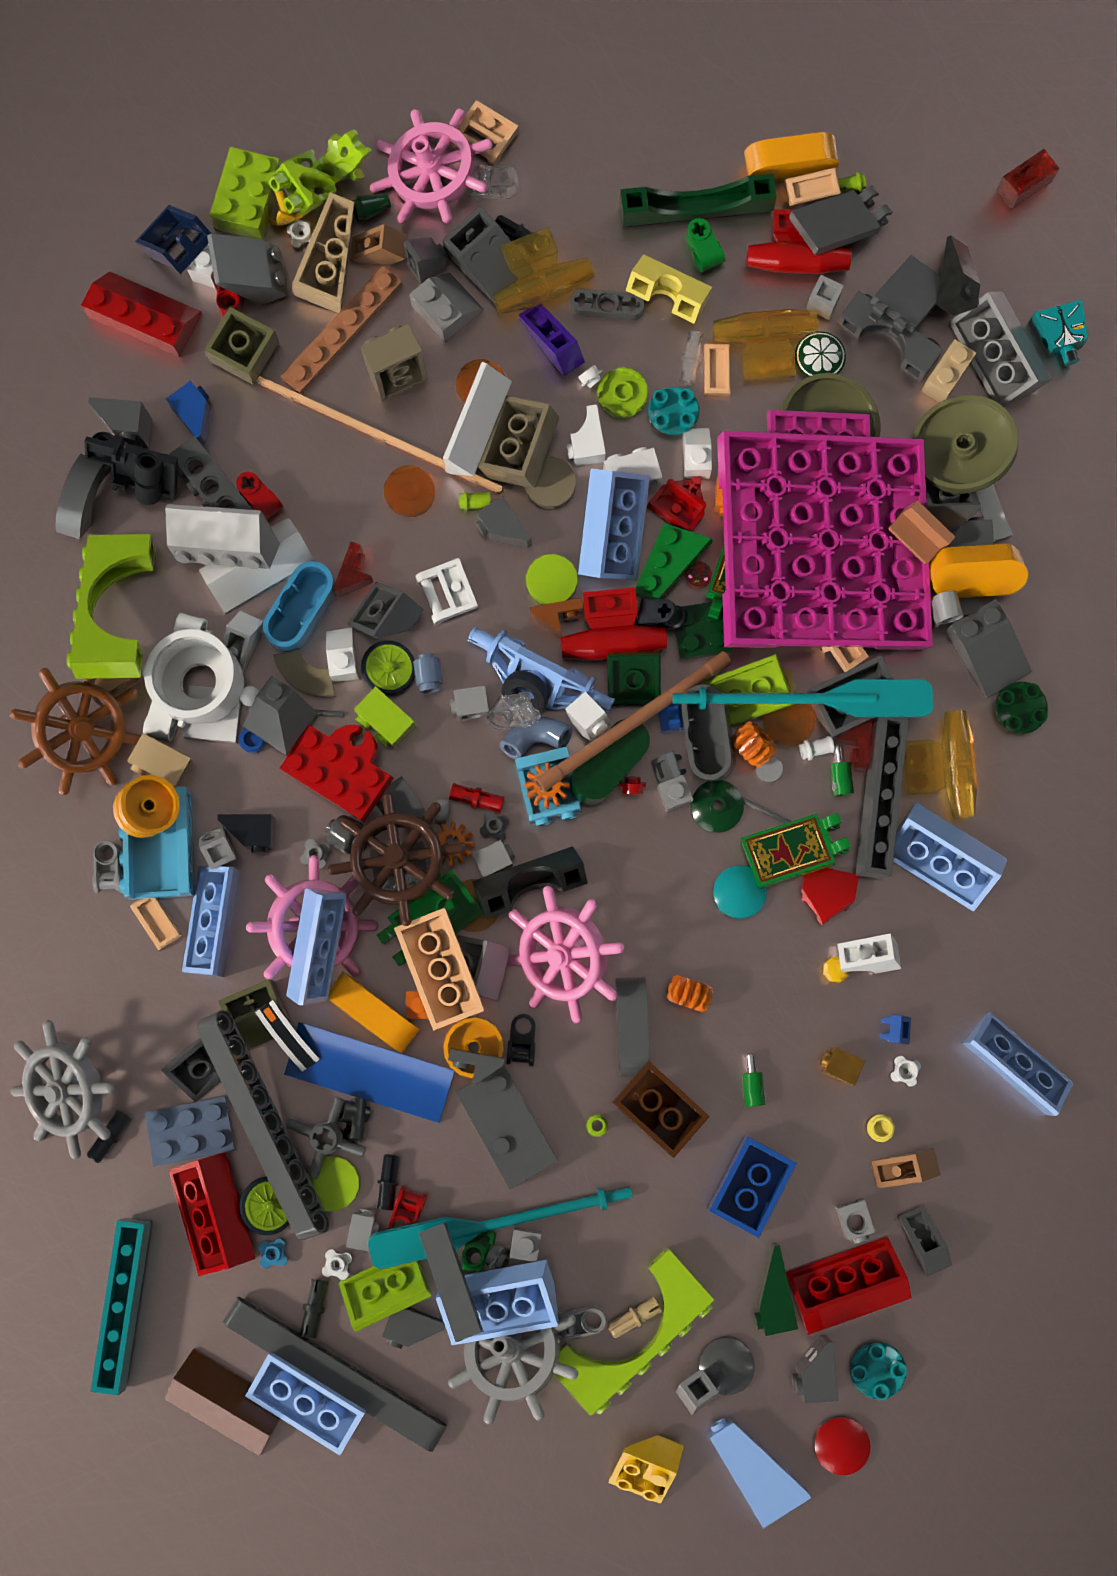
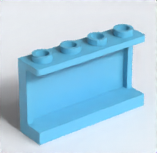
M186 786L175 787L179 795L180 810L177 819L168 829L153 837L137 838L128 835L119 827V839L123 841V851L119 853V862L124 870V877L120 878V891L122 894L124 893L125 898L140 900L145 898L194 896L191 791ZM144 805L145 809L150 810L148 805Z

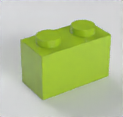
M376 686L354 708L355 713L358 715L356 721L366 730L371 727L377 733L374 737L385 747L390 744L395 749L416 727L415 722Z

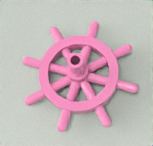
M459 108L455 111L449 124L440 122L423 123L420 111L414 109L411 111L414 127L404 133L395 145L384 140L376 142L378 150L390 154L388 160L389 177L372 183L370 190L373 193H377L394 187L397 194L405 201L397 216L399 223H405L414 207L422 209L439 208L443 222L448 224L452 221L448 204L461 196L467 187L482 193L488 190V185L485 182L472 177L474 173L473 155L491 149L493 141L485 139L469 145L465 136L458 130L465 117L463 109ZM430 139H440L435 149L431 148ZM450 142L459 148V150L444 155ZM404 160L417 165L401 172ZM461 160L459 171L447 167V165ZM419 177L412 190L403 183ZM442 177L452 180L447 186L443 188L441 182ZM431 181L434 192L422 193L427 183Z
M316 855L309 858L308 880L296 882L285 888L274 875L266 876L265 882L276 893L277 898L270 908L267 921L249 922L246 925V929L250 933L267 932L270 946L277 956L264 971L266 979H272L284 965L290 968L292 966L297 936L287 946L283 932H298L302 905L296 898L305 893V888L347 893L340 930L342 932L338 941L334 967L341 964L351 976L356 977L360 974V968L348 955L354 947L358 931H374L378 928V923L375 920H358V917L352 913L354 904L349 895L358 886L354 876L342 888L333 883L319 880L320 860ZM289 908L296 916L291 917L289 921H283L285 913Z
M548 885L543 888L547 911L535 916L531 921L516 909L509 912L510 919L524 929L520 939V954L509 955L506 966L522 965L527 978L536 988L529 1001L531 1008H537L545 995L555 1000L568 1001L572 1021L579 1023L582 1021L579 998L596 988L609 1000L617 999L618 993L602 979L607 968V955L622 953L624 945L620 942L605 944L600 931L590 920L597 907L595 899H589L581 913L574 909L557 907L554 889ZM548 922L551 925L553 939L541 930ZM561 922L572 927L566 939L564 938ZM537 941L546 947L548 951L537 952ZM590 957V969L582 964L579 958ZM541 962H548L550 964L546 973L540 965ZM560 970L564 985L554 981ZM572 970L585 979L581 985L575 986Z

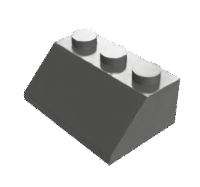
M880 655L810 688L807 693H825L853 680L894 679ZM810 704L817 719L832 737L875 718L853 717L825 704Z

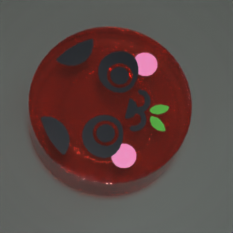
M696 561L692 567L689 566L685 573L686 582L695 589L706 587L712 576L710 567L702 561Z

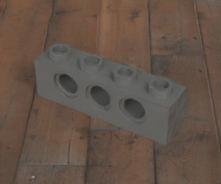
M195 436L188 439L169 454L170 456L178 457V476H186L189 480L186 486L195 497L200 494L205 501L201 504L203 507L225 508L228 505H233L234 509L252 510ZM196 466H203V470L199 474H192V470ZM211 486H219V489L216 493H207L208 489Z

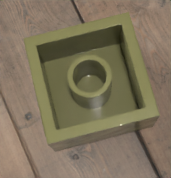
M229 307L206 345L204 352L209 362L254 385L279 344V340L275 330Z

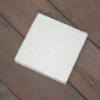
M189 685L188 697L192 699L205 698L213 692L214 688ZM241 700L235 709H232L225 717L214 723H186L183 737L185 739L237 744L242 706Z

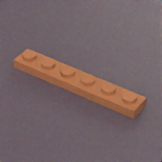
M382 266L282 373L281 379L294 391L302 395L403 286L402 281Z

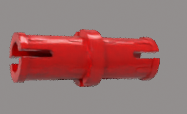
M456 783L452 784L449 794V800L469 804L471 808L477 809V807L498 813L502 810L505 798L504 796L484 792L482 788L477 787L473 789Z

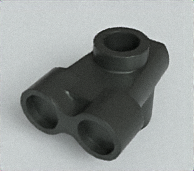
M353 1098L350 1101L345 1100L338 1119L339 1122L346 1123L344 1139L355 1143L364 1140V1123H367L370 1117V1107L366 1106V1099Z

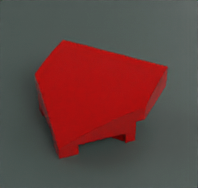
M700 476L692 477L690 480L674 481L673 479H668L667 483L663 484L648 502L647 508L671 525L693 532L704 517V510L706 508V502L703 500Z
M823 868L803 875L801 888L803 896L801 900L811 907L818 916L817 920L823 925L842 911H847L850 905L854 903L859 876L830 868Z

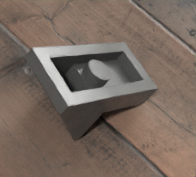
M453 1048L450 1049L448 1057L449 1061H454V1067L469 1069L470 1064L475 1065L472 1087L502 1067L505 1062L503 1057Z

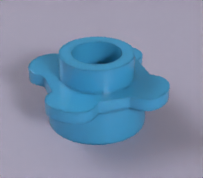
M278 1238L273 1242L262 1241L259 1243L258 1250L261 1252L262 1257L260 1261L261 1267L268 1269L271 1265L283 1266L286 1264L287 1257L285 1256L284 1240ZM271 1251L275 1252L274 1256L270 1255Z

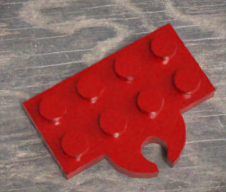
M356 724L340 727L329 737L308 725L279 768L362 822L366 821L394 779L390 774L374 765L378 754V745L374 736L369 731L364 734V741L361 745H353L354 738L363 731V728Z

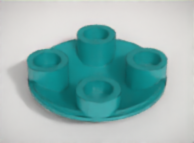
M669 387L659 389L654 392L648 407L649 419L653 426L669 435H678L689 431L698 421L700 414L699 403L693 391L689 388Z
M736 865L725 869L717 877L713 895L721 912L733 918L743 919L751 917L760 911L766 901L767 888L758 890L751 868L744 865Z
M873 1342L864 1345L856 1352L851 1362L850 1372L854 1385L862 1394L883 1401L895 1395L902 1388L906 1379L907 1368L902 1355L897 1349L886 1343Z

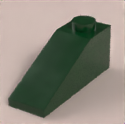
M778 1243L771 1244L757 1302L758 1312L754 1313L757 1330L762 1329L765 1336L798 1329L782 1253Z

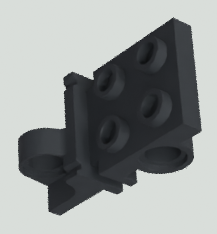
M98 432L92 438L86 436L84 440L85 459L111 466L112 490L116 491L118 487H121V492L125 493L127 488L135 489L137 501L144 505L156 504L160 501L161 497L175 499L178 485V457L126 444L124 448V437L119 435L113 436L108 432Z

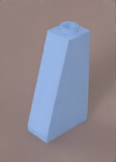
M722 1418L711 1425L712 1430L708 1432L709 1438L763 1528L811 1499L806 1488L732 1418L727 1421L725 1418Z

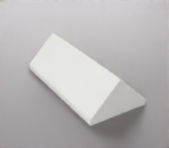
M482 362L444 454L445 471L449 474L474 476L512 381L487 363Z
M289 517L271 527L280 545L270 569H251L249 567H228L212 564L206 565L199 570L225 614L290 577L299 565L315 561Z

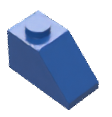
M190 380L167 397L166 401L190 433L203 446L206 443L211 411L206 400L210 397L201 385L196 388Z

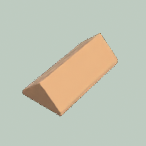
M446 908L412 920L409 926L400 925L394 928L433 1031L485 1011Z

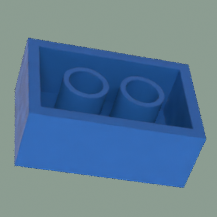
M744 1136L707 1209L759 1238L797 1163L750 1137Z

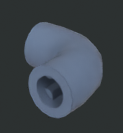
M548 717L530 718L512 728L501 740L499 746L507 756L513 759L523 757L531 746L538 743L549 744L555 748L566 747L571 738L572 726Z

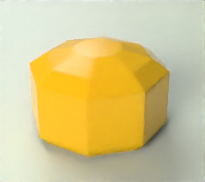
M832 956L823 963V975L829 982L840 983L849 976V972L841 970L839 957Z

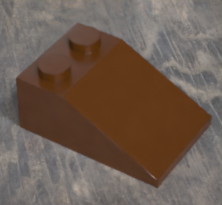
M650 1061L642 1067L612 1101L616 1107L672 1158L680 1152L710 1117Z

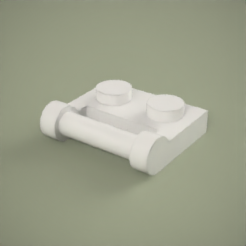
M459 558L420 572L415 576L418 584L422 585L433 613L431 618L434 624L443 623L450 618L478 608ZM436 577L439 578L450 608L442 610L431 582Z

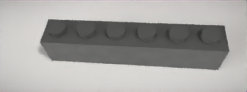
M876 717L873 719L856 875L884 879L892 875L909 721L907 717Z

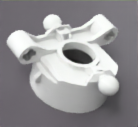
M180 613L175 622L174 632L163 638L151 651L147 661L143 663L141 674L145 680L147 692L152 699L149 713L143 726L144 734L171 742L176 734L177 726L183 728L186 723H214L225 717L232 709H235L240 700L244 705L251 707L255 697L260 692L254 686L244 688V677L238 659L230 649L212 635L211 630H207V619ZM196 666H207L214 671L216 676V686L213 692L202 699L188 697L183 689V678L191 668Z

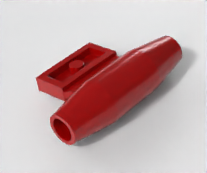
M774 209L773 237L776 242L748 245L747 267L775 273L825 274L848 271L851 265V249L839 247L815 256L790 221L789 215L792 210Z
M635 587L583 592L585 620L591 629L560 637L562 658L595 661L607 659V653L667 649L665 627L634 625L638 614Z

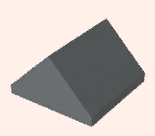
M201 1038L161 1069L194 1102L221 1081Z

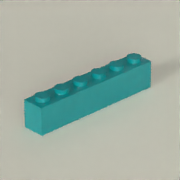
M129 1218L117 1220L90 1392L118 1396L126 1390L151 1221Z

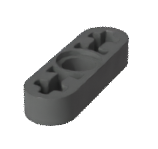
M578 289L573 292L570 299L571 310L579 316L636 320L644 312V300L632 293ZM580 298H585L586 303L584 307H579L578 302ZM593 298H597V299H596V309H592V308H593ZM610 299L614 302L615 306L611 310H604L600 306L601 301ZM619 300L622 301V309H621V311H618V309H619ZM631 302L636 303L635 311H630V307H628Z

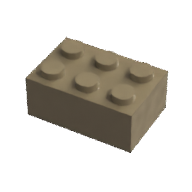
M409 324L395 326L387 334L381 337H371L365 341L364 345L360 346L368 375L381 401L428 380L422 350Z
M511 396L505 397L478 464V467L488 479L535 489L559 421V416L552 406Z

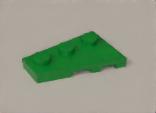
M664 523L635 587L636 597L664 599L680 581V576L689 566L692 567L701 552L713 543L712 539Z

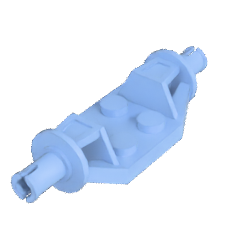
M476 626L472 629L467 641L488 651L486 662L492 663L502 683L515 671H527L538 676L549 690V699L545 708L549 710L566 709L586 692L606 714L609 713L615 699L594 689L596 677L592 676L590 679L573 667L567 670L533 651L524 648L525 642L506 635L507 631L501 630L494 637ZM499 650L511 659L509 666L498 654ZM517 687L520 695L528 699H534L533 694L529 690ZM567 688L582 691L579 696L564 695Z

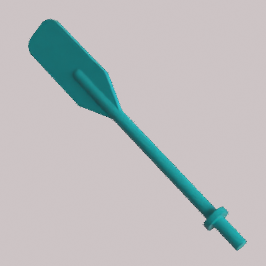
M922 679L853 680L825 693H706V688H699V693H673L672 702L673 704H699V709H706V704H825L853 717H926L933 710V689L928 681Z
M627 1187L605 1193L603 1188H597L596 1195L480 1222L445 1216L376 1232L368 1239L371 1261L376 1268L385 1269L427 1259L419 1233L442 1223H447L455 1249L457 1250L483 1232L599 1205L601 1211L606 1210L607 1203L632 1198L631 1188Z

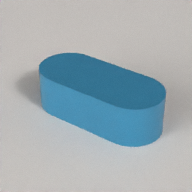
M309 561L299 565L267 613L263 622V632L276 650L280 652L300 650L306 644L334 599L336 583L330 570L324 564Z

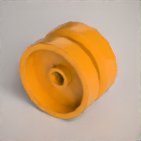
M143 775L130 781L117 793L113 804L114 818L119 827L128 835L137 838L153 837L168 829L177 819L180 810L179 795L174 786L166 779L156 775ZM144 805H148L150 810L145 809Z
M477 1016L464 1018L455 1023L446 1034L443 1045L445 1059L450 1068L459 1075L469 1078L474 1076L475 1065L470 1064L469 1069L454 1067V1061L448 1060L451 1048L469 1051V1044L476 1042L479 1045V1050L475 1053L502 1057L504 1051L503 1038L497 1026L488 1019Z

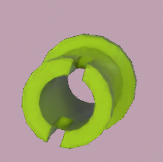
M855 172L853 176L838 179L841 194L851 190L861 193L863 189H866L864 173L859 174V172Z
M464 491V493H459V509H465V512H467V509H480L491 504L490 492L467 493V491Z
M596 1114L588 1119L586 1127L592 1136L599 1137L608 1130V1122L605 1117ZM595 1120L601 1121V1129L594 1130L592 1123Z

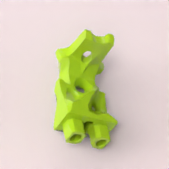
M355 129L345 133L342 137L334 134L328 141V148L323 157L316 160L315 152L311 149L286 160L269 180V185L275 192L284 189L288 197L284 199L283 206L289 214L299 211L301 216H304L323 204L330 192L335 194L337 191L335 185L338 182L349 178L353 181L363 179L364 174L361 170V165L372 150L369 146L366 147L361 143ZM304 161H307L310 164V167L302 166L300 164ZM314 189H320L322 194L314 193Z

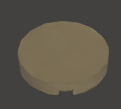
M546 457L535 489L525 487L527 495L533 503L542 508L554 509L555 507L563 506L574 495L576 488L575 473L571 466L563 459Z

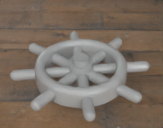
M47 1020L43 1023L47 1046L33 1052L23 1041L15 1043V1050L27 1062L23 1071V1086H14L11 1089V1094L14 1097H25L31 1114L39 1123L34 1133L36 1141L43 1140L47 1131L60 1137H66L71 1158L78 1159L81 1156V1150L77 1134L91 1128L102 1140H107L110 1137V1131L98 1118L102 1109V1094L113 1093L115 1086L111 1082L100 1083L98 1071L86 1056L91 1045L90 1038L83 1037L77 1048L68 1043L58 1042L54 1023L51 1020ZM48 1059H50L52 1071L45 1064ZM62 1061L68 1065L65 1072L63 1069ZM42 1078L47 1082L46 1085L42 1084ZM82 1095L83 1103L77 1098L78 1096ZM59 1107H60V1110H61V1115H62V1117H60V1116L57 1114V1111H58ZM72 1109L80 1116L76 1122L74 1121Z
M569 1314L559 1319L558 1326L540 1329L522 1339L523 1332L465 1343L464 1360L466 1370L451 1377L448 1380L449 1387L457 1388L472 1380L483 1393L490 1396L483 1417L484 1422L487 1424L494 1422L501 1400L516 1402L526 1399L533 1417L538 1421L542 1420L545 1414L536 1394L549 1383L554 1373L569 1379H576L578 1377V1370L576 1368L558 1362L559 1342L556 1335L576 1323L575 1316ZM544 1341V1357L527 1351ZM480 1346L491 1350L494 1355L480 1362ZM523 1362L540 1368L531 1380ZM501 1364L496 1382L493 1384L484 1373ZM513 1367L520 1387L506 1389L505 1387Z

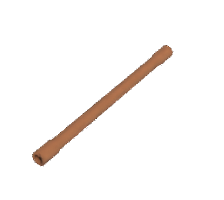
M725 652L719 653L694 673L560 764L551 767L536 777L534 782L541 792H545L560 782L570 772L672 704L673 693H686L690 688L701 684L730 666V657Z

